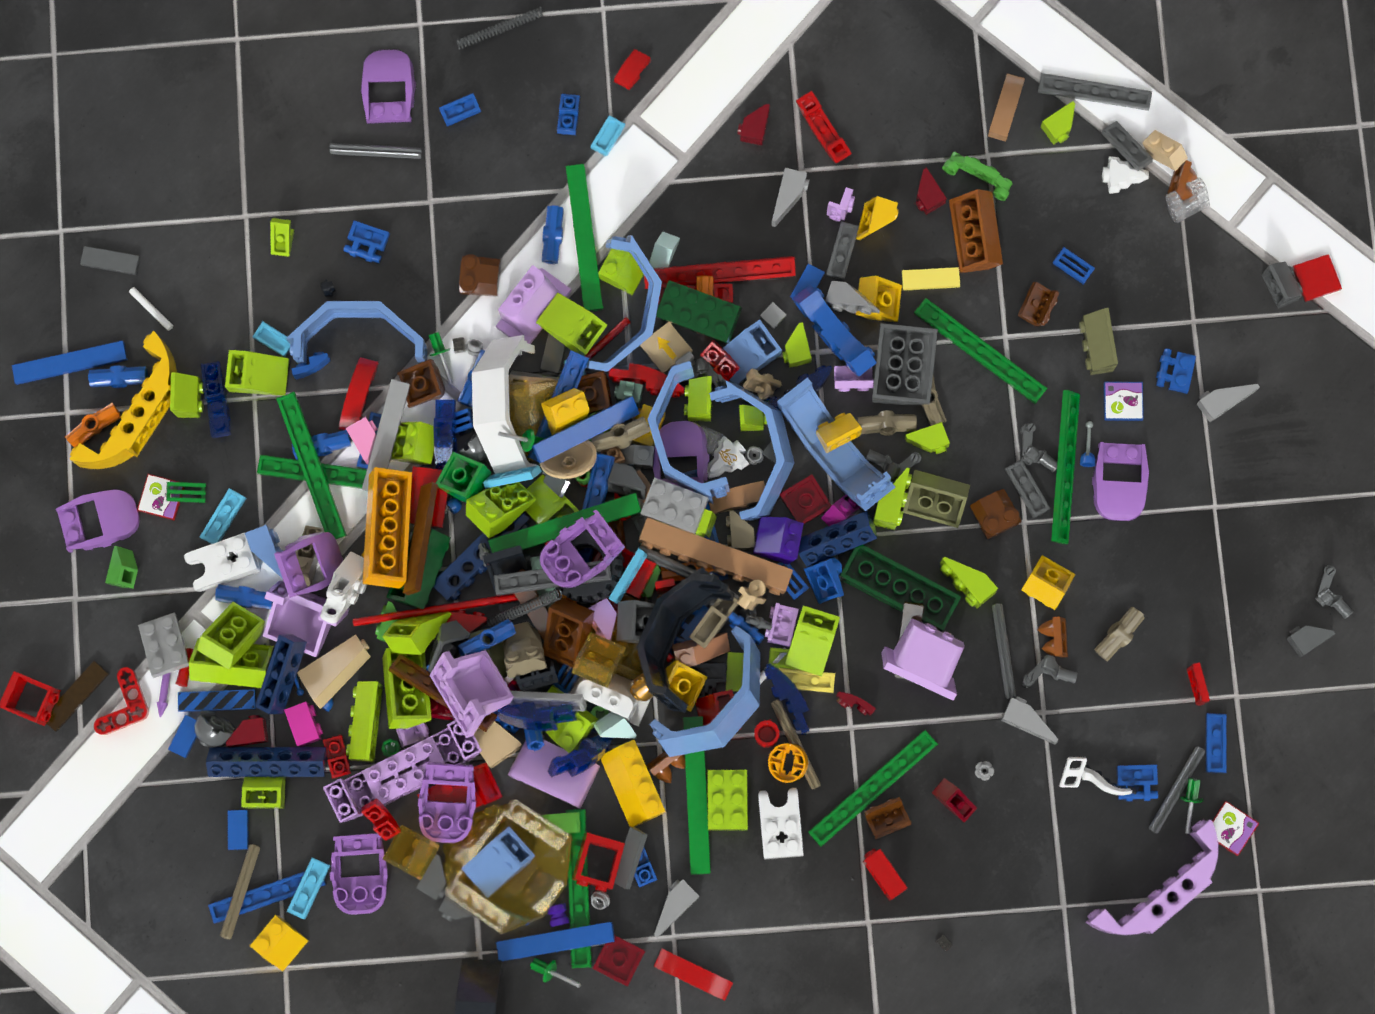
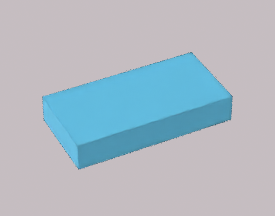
M609 115L591 144V149L607 157L626 125Z
M262 322L253 338L285 358L290 351V343L286 339L287 336Z

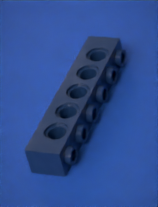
M522 513L513 522L515 524L514 530L510 532L504 530L495 536L500 537L528 528L531 521ZM482 533L436 578L433 587L448 602L457 600L462 594L460 591L465 586L467 588L475 582L474 578L479 573L483 574L487 570L483 560L477 556L480 551L478 545L482 543L483 546V543H485L487 549L492 553L488 540H491L493 537L488 538ZM467 563L474 565L471 572L464 571V566ZM453 577L460 578V582L456 586L450 584V580Z
M210 747L206 759L208 777H325L328 763L326 747Z

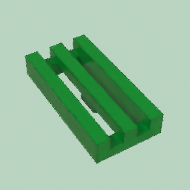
M166 482V501L205 503L206 483ZM195 487L201 488V491L170 490V488ZM170 494L201 495V498L170 497Z

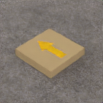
M670 322L662 326L640 345L659 371L664 374L672 366H675L676 360L687 352H693Z

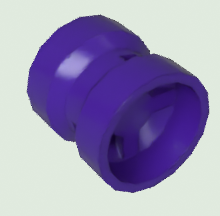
M565 903L547 907V913L552 916L550 920L551 927L570 923L569 917L566 916V913L564 914L567 910Z

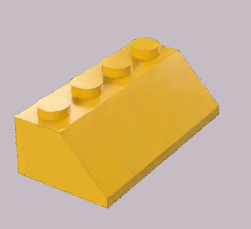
M635 740L622 744L600 756L630 827H635L666 813Z

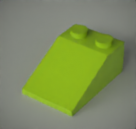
M552 685L547 693L563 692ZM538 709L544 731L555 743L570 754L579 750L593 729L595 722L599 720L587 710Z

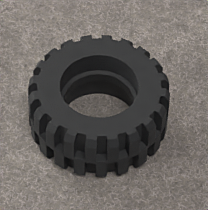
M587 529L571 541L578 552L585 548H592L597 550L603 558L606 556ZM620 552L610 563L612 580L580 584L571 588L556 587L558 591L561 590L562 594L567 598L582 604H588L589 602L594 604L598 603L601 599L609 598L608 595L612 593L625 571L623 563H625L624 556Z

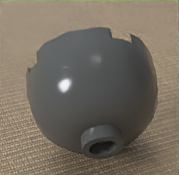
M475 433L469 437L460 447L461 450L458 451L460 455L477 462L489 460L478 435Z
M203 710L198 716L194 726L195 734L199 742L205 747L222 746L226 744L227 740L234 733V727L223 716L219 719L214 716L215 712Z

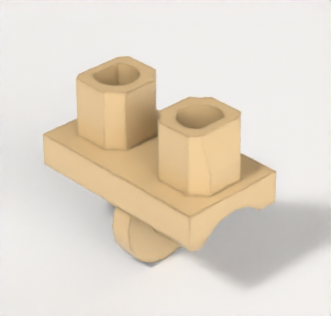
M756 369L749 370L746 374L747 381L743 384L744 389L758 393V397L763 400L772 397L774 391L782 386L781 381L773 379L771 374L760 375Z
M754 580L750 583L749 588L741 586L738 590L742 595L736 603L744 609L753 611L757 604H764L766 601L765 598L760 597L766 591L765 583L761 580Z

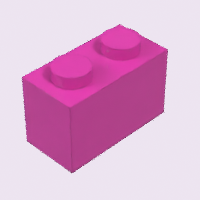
M303 702L284 710L298 747H304L322 740L321 734H323L320 723L316 724L314 716L317 715L313 705Z

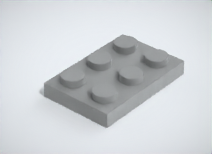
M654 478L640 514L696 534L709 497Z
M175 612L138 625L150 673L153 678L189 666L188 655Z

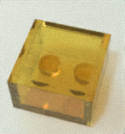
M590 632L576 657L572 673L608 688L622 662L626 647Z
M401 825V833L395 835L383 860L421 880L440 845Z

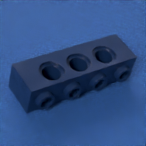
M865 511L801 537L798 554L807 567L877 539L875 523L868 511Z
M295 635L278 636L255 705L256 708L268 714L284 713L307 641Z

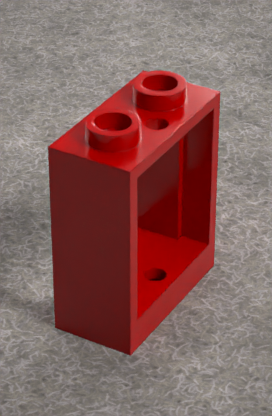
M14 671L0 700V708L45 726L51 718V711L59 700L61 690ZM27 682L48 690L36 717L15 709Z
M585 833L572 880H576V884L588 887V884L596 886L595 890L606 892L613 889L625 843ZM589 844L616 851L608 882L581 875Z
M872 849L864 855L866 859L862 862L889 901L907 889L881 849L878 851Z

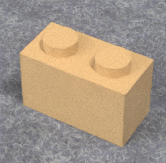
M1154 130L1142 142L1145 150L1154 160L1174 171L1188 159L1181 143L1157 130Z

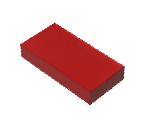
M674 579L656 581L657 595L666 593L675 587Z
M485 762L475 766L473 771L475 787L483 804L486 805L501 799L503 796L488 764Z

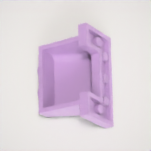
M532 265L498 309L501 320L496 325V328L508 337L524 335V340L531 344L543 329L535 322L554 296L560 293L567 298L572 289L542 267L539 270Z
M278 581L265 595V599L272 601L273 605L263 636L277 642L279 635H295L307 641L304 653L317 657L320 654L331 625L337 626L348 615L350 608L345 611L338 622L334 624L326 622L320 617L322 607L326 602L325 598L312 593L289 598L284 582ZM330 608L327 613L334 615L336 611Z
M912 618L895 649L892 650L884 647L881 652L883 668L954 700L957 692L952 675L964 649V642L954 638L948 632L938 631L931 624L927 623L925 625Z
M486 650L455 659L450 651L444 652L430 674L466 738L474 735L485 716L510 704L514 698L507 683L503 680L497 666L494 665Z

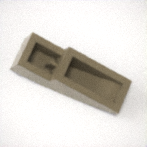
M734 596L732 601L717 599L689 638L705 649L729 619L730 614L738 607L739 604L736 603L738 598Z

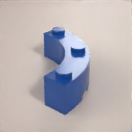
M811 285L807 286L794 296L792 300L805 318L808 317L814 323L812 328L840 360L844 359L846 366L858 377L877 363L873 358L875 356L874 352L869 346L865 347L849 332L850 328L844 321L840 322L824 301V294L819 288L815 289Z

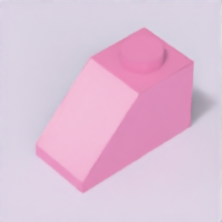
M364 417L347 427L346 430L362 458L368 464L376 438L375 431L378 429L372 420L368 421Z

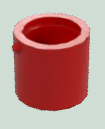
M771 719L762 721L754 730V738L760 746L769 748L777 743L779 728Z

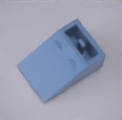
M761 320L749 326L723 347L740 367L730 379L731 382L738 385L747 379L746 374L750 369L759 371L782 355V349Z
M267 525L246 532L245 536L250 550L282 578L274 555L276 552L283 551L277 544L280 542L277 532H274V529H270Z
M509 826L461 869L483 895L488 898L529 865L535 855Z

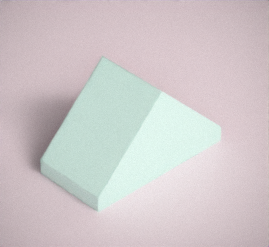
M665 232L661 233L654 245L649 262L653 268L669 267L680 238Z
M610 712L594 724L600 737L636 738L637 736L625 717L614 712Z

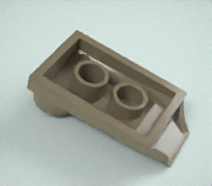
M529 622L514 625L516 634L503 641L504 663L508 677L513 678L547 668L539 632Z

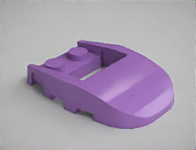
M380 50L370 54L365 59L361 93L367 123L412 121L410 112L411 107L414 106L416 82L414 80L413 64L404 52L399 50ZM405 81L406 102L369 103V82Z
M677 421L664 425L659 432L667 458L697 456L698 477L690 478L699 483L707 481L709 454L707 453V439L703 428L691 421ZM655 446L653 460L655 478L679 486L668 479H661V462Z
M1100 442L1098 444L1099 452L1092 477L1093 498L1096 510L1102 517L1108 520L1130 521L1136 519L1143 512L1148 490L1149 468L1145 444ZM1103 463L1141 465V482L1103 481Z
M108 490L82 495L56 508L67 546L66 549L69 553H72L75 549L92 550L93 548L111 546L112 543L119 540L122 541L134 534L140 523L134 498L129 493L121 490ZM94 500L103 536L86 541L77 505Z
M597 509L593 511L595 513L593 516L586 520L582 517L575 521L574 525L562 529L560 535L554 541L551 540L542 550L540 555L541 567L556 585L571 588L584 583L605 570L625 548ZM586 529L606 554L603 558L604 560L592 569L589 568L571 543L573 539Z
M329 532L303 535L295 542L286 545L284 551L274 553L289 598L327 587L332 581L334 572L343 562L338 543ZM312 544L325 580L307 587L295 551Z
M427 762L418 798L419 825L421 832L427 839L434 842L455 843L463 840L469 834L474 810L476 809L474 767L472 764L458 765ZM428 784L468 786L466 803L427 801Z
M379 834L333 837L335 848L331 857L330 881H332L333 896L337 907L347 914H368L378 910L386 897L388 877L387 860L382 837ZM379 854L380 875L341 877L340 856Z

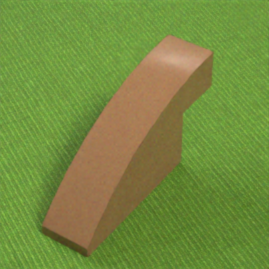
M1007 73L988 137L1006 142L1025 78Z

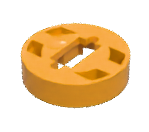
M784 743L776 746L771 751L768 758V767L773 777L785 783L794 782L802 778L806 773L808 758L805 751L799 745ZM790 750H792V755H795L792 772L789 771L788 775H786V770H783L786 754H789ZM777 751H782L777 756L775 755ZM799 770H802L799 775L795 774Z

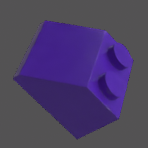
M761 517L759 519L753 554L787 565L797 559L804 523L787 517Z

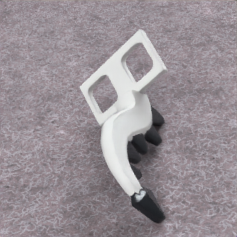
M1068 757L1059 785L1060 787H1078L1082 777L1083 780L1093 782L1097 787L1110 794H1136L1139 790V786H1127L1126 789L1123 786L1117 788L1116 783L1109 784L1110 779L1102 777L1101 771H1094L1086 764V757ZM1072 761H1082L1079 768H1070ZM1068 776H1077L1074 784L1064 783Z

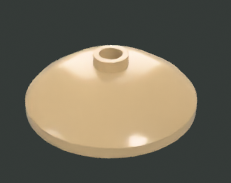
M586 440L540 463V466L546 474L559 479L576 478L585 474L594 466L597 460V451L594 444Z

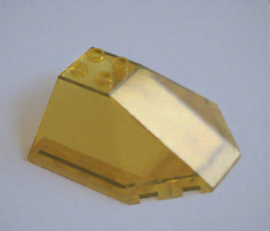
M518 800L509 801L508 804L501 806L498 804L484 808V811L477 813L474 812L469 834L459 842L443 844L446 860L444 863V873L447 879L446 896L500 934L543 918L567 885L572 836ZM510 826L535 857L529 865L490 897L486 898L461 868Z

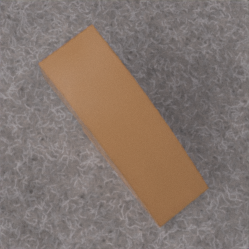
M764 481L731 488L730 492H727V495L721 498L712 497L714 504L709 502L710 510L717 514L758 504L765 488Z

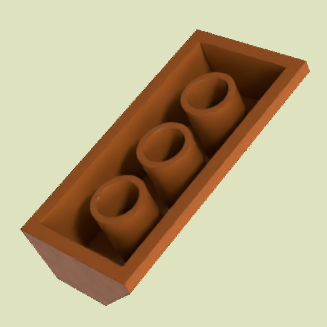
M977 189L949 200L960 273L988 270L1003 265L992 192Z

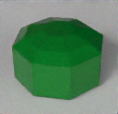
M388 739L383 742L381 750L384 756L391 757L401 751V746L398 741Z

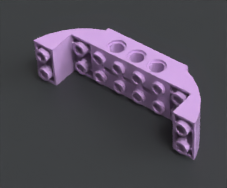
M455 720L447 724L448 728L345 780L340 778L323 787L340 823L363 816L361 813L362 806L376 798L386 806L420 789L427 762L464 765L482 752L475 736L466 738Z
M1200 820L1192 827L1193 831L1190 833L1204 851L1199 852L1192 858L1194 860L1192 864L1189 863L1182 866L1177 871L1179 873L1178 876L1168 878L1163 883L1164 887L1161 890L1156 889L1148 895L1149 900L1146 903L1140 902L1132 909L1134 911L1132 915H1125L1117 923L1106 909H1095L1087 916L1089 920L1086 921V924L1097 930L1117 935H1131L1144 932L1152 934L1212 883L1210 878L1215 870L1218 858V840L1212 820ZM1183 880H1186L1188 883L1186 890L1182 887ZM1169 892L1173 895V901L1171 903L1167 900V894ZM1154 905H1156L1158 908L1157 915H1154L1152 913V907Z

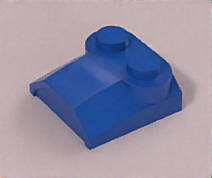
M832 557L804 568L819 604L844 596L839 577L842 573V565L839 560Z

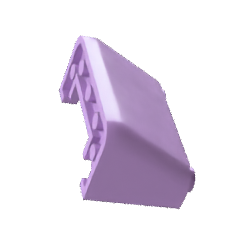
M525 740L508 775L581 809L600 766L596 764L597 760L589 756L584 759L574 753L570 754L563 748L545 740L544 746L540 750H528Z

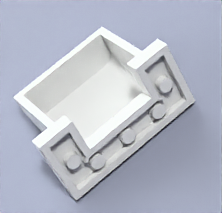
M590 662L570 694H582L585 702H591L623 716L629 723L638 727L651 700L649 699L646 702L636 700L630 692L631 680Z

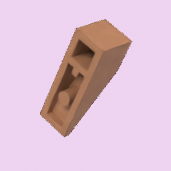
M727 632L716 634L705 649L693 640L673 644L671 648L672 656L674 657L673 662L677 660L688 667L701 664L730 651Z

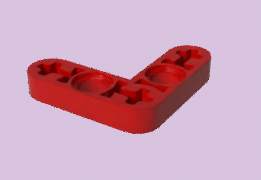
M121 668L117 673V679L127 707L98 718L94 722L96 733L108 735L144 721L149 716V709L138 678L131 668ZM124 672L131 674V676H129V681L132 684L135 682V685H129L125 688V685H128L127 680L122 679V677L125 676ZM131 689H136L138 696L132 700L128 697V692ZM138 707L144 709L141 717L139 715L130 716L128 713L129 710L132 714L137 712ZM119 714H125L126 722L122 725L118 724L116 720ZM112 717L115 728H113V725H108L105 727V731L99 729L102 721L108 724L111 722L110 718Z

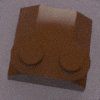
M473 254L462 256L459 293L497 297L501 259L477 257Z
M432 359L397 372L401 382L410 384L407 396L408 408L431 400H439L445 394V387L439 368Z
M601 371L583 375L577 389L585 394L589 406V414L600 412L612 406L606 373Z
M1004 489L998 490L970 505L987 540L1022 523L1019 512L1013 506Z

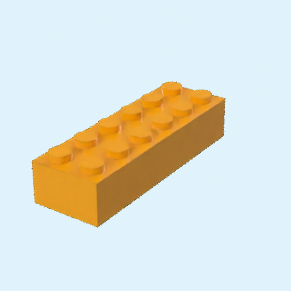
M374 467L369 474L362 584L400 589L406 583L412 472Z

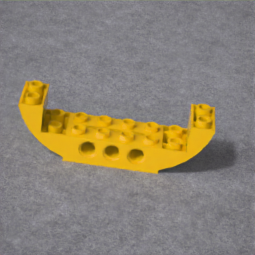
M155 331L146 336L143 347L160 362L155 363L152 368V374L143 381V388L139 394H135L132 398V405L121 415L122 420L118 426L116 425L112 429L109 440L102 444L100 454L95 453L81 443L72 449L69 459L77 466L88 469H104L121 464L133 456L138 457L170 407L171 372L177 373V369L170 349Z

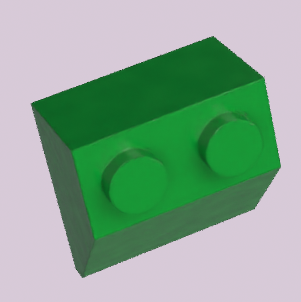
M452 452L436 484H438V488L466 503L467 499L483 491L485 487L483 482L491 476L492 472L484 464Z

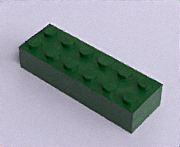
M864 545L855 547L840 575L841 581L902 613L905 601L924 604L922 623L925 625L927 623L931 624L941 632L944 631L961 598L960 595Z

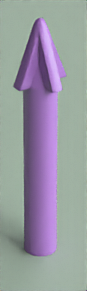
M171 672L162 675L159 702H156L160 718L168 706L166 701Z

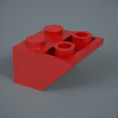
M732 689L696 700L698 717L703 716V726L710 724L734 697Z

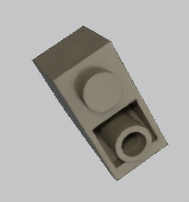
M731 510L730 516H726V526L731 529V535H727L728 547L732 546V548L739 551L754 550V528L745 520H741V517Z

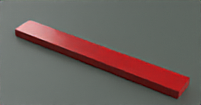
M794 256L653 268L662 284H667L670 280L684 286L697 285V276H713V283L796 276ZM644 275L645 289H648V280Z

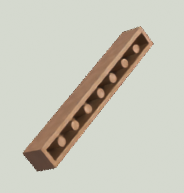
M648 517L645 520L638 540L644 548L659 549L661 554L667 556L671 554L676 555L680 561L687 563L692 561L696 563L697 567H703L704 569H707V567L712 568L715 573L725 576V574L733 576L732 579L739 582L745 580L751 583L754 580H761L765 583L769 592L775 595L786 592L793 572L792 569Z

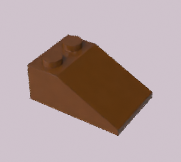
M563 597L555 601L548 611L543 646L544 655L576 669L592 628L594 611Z

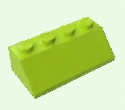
M200 638L197 639L189 661L191 681L256 688L262 687L274 646L253 644L229 670L199 652L197 648Z
M386 648L382 660L389 729H408L430 721L429 696L389 671V667L400 654L393 653L390 648ZM425 652L421 655L401 654L426 670Z
M357 682V686L353 688V698L356 699L355 706L352 705L351 707L353 725H349L348 735L351 736V742L347 744L346 755L349 756L351 761L375 762L383 685L379 682Z

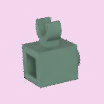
M620 380V385L616 386L614 391L617 403L633 396L637 408L640 407L643 385Z

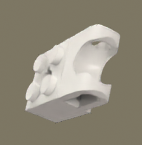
M245 533L196 549L184 555L185 562L188 564L202 563L205 566L204 575L193 582L194 590L198 592L218 586V584H227L261 572L256 556L250 550ZM234 555L238 556L236 562L231 560Z
M350 552L334 572L326 593L327 599L320 614L324 621L333 624L338 622L350 605H355L359 594H363L366 590L367 584H362L363 557ZM331 608L336 611V614L330 615L327 612Z
M789 789L787 803L782 807H774L770 803L768 793L764 790L759 791L764 859L803 856L797 789ZM780 832L787 835L784 843H780V840L776 839Z

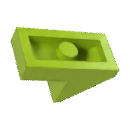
M272 218L270 222L271 254L289 257L294 229H291V220Z

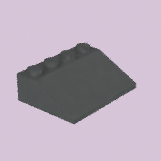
M881 323L872 403L891 405L930 404L938 329Z

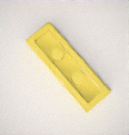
M959 267L902 270L903 290L960 287Z
M777 668L775 688L833 693L835 673L823 672L821 677L802 670Z

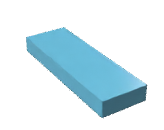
M537 465L493 474L483 484L486 489L530 480L542 471L540 466Z
M229 488L200 535V538L210 544L221 541L245 502L246 497Z
M638 548L608 599L618 604L644 563L648 556L644 551Z
M312 857L287 912L304 920L306 919L330 865Z

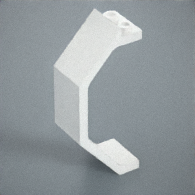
M524 335L492 340L472 371L473 426L495 474L537 466L527 461L519 440L498 436V432L516 435L510 421L509 369L518 355L521 356L523 351L531 354L535 353V346L528 344L524 340Z

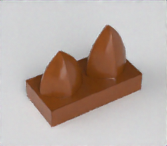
M1186 160L1173 172L1167 194L1168 199L1191 200L1196 198L1193 190L1186 185L1187 182L1195 181L1198 178L1195 171L1191 168L1192 162Z
M1053 617V620H1049L1037 628V631L1054 637V639L1044 644L1042 650L1052 656L1068 657L1066 619L1063 617Z
M664 751L648 763L646 767L659 780L671 783L672 773L669 764L676 768L684 769L685 755L669 757L666 751Z

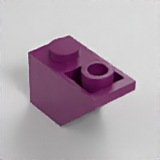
M845 495L835 502L821 519L830 526L852 517L861 507L849 496Z

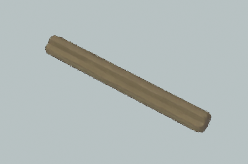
M781 700L773 701L771 706L789 743L797 744L804 750ZM808 758V768L804 775L810 788L816 789L820 786V782Z
M250 844L220 934L222 938H232L260 851V847Z

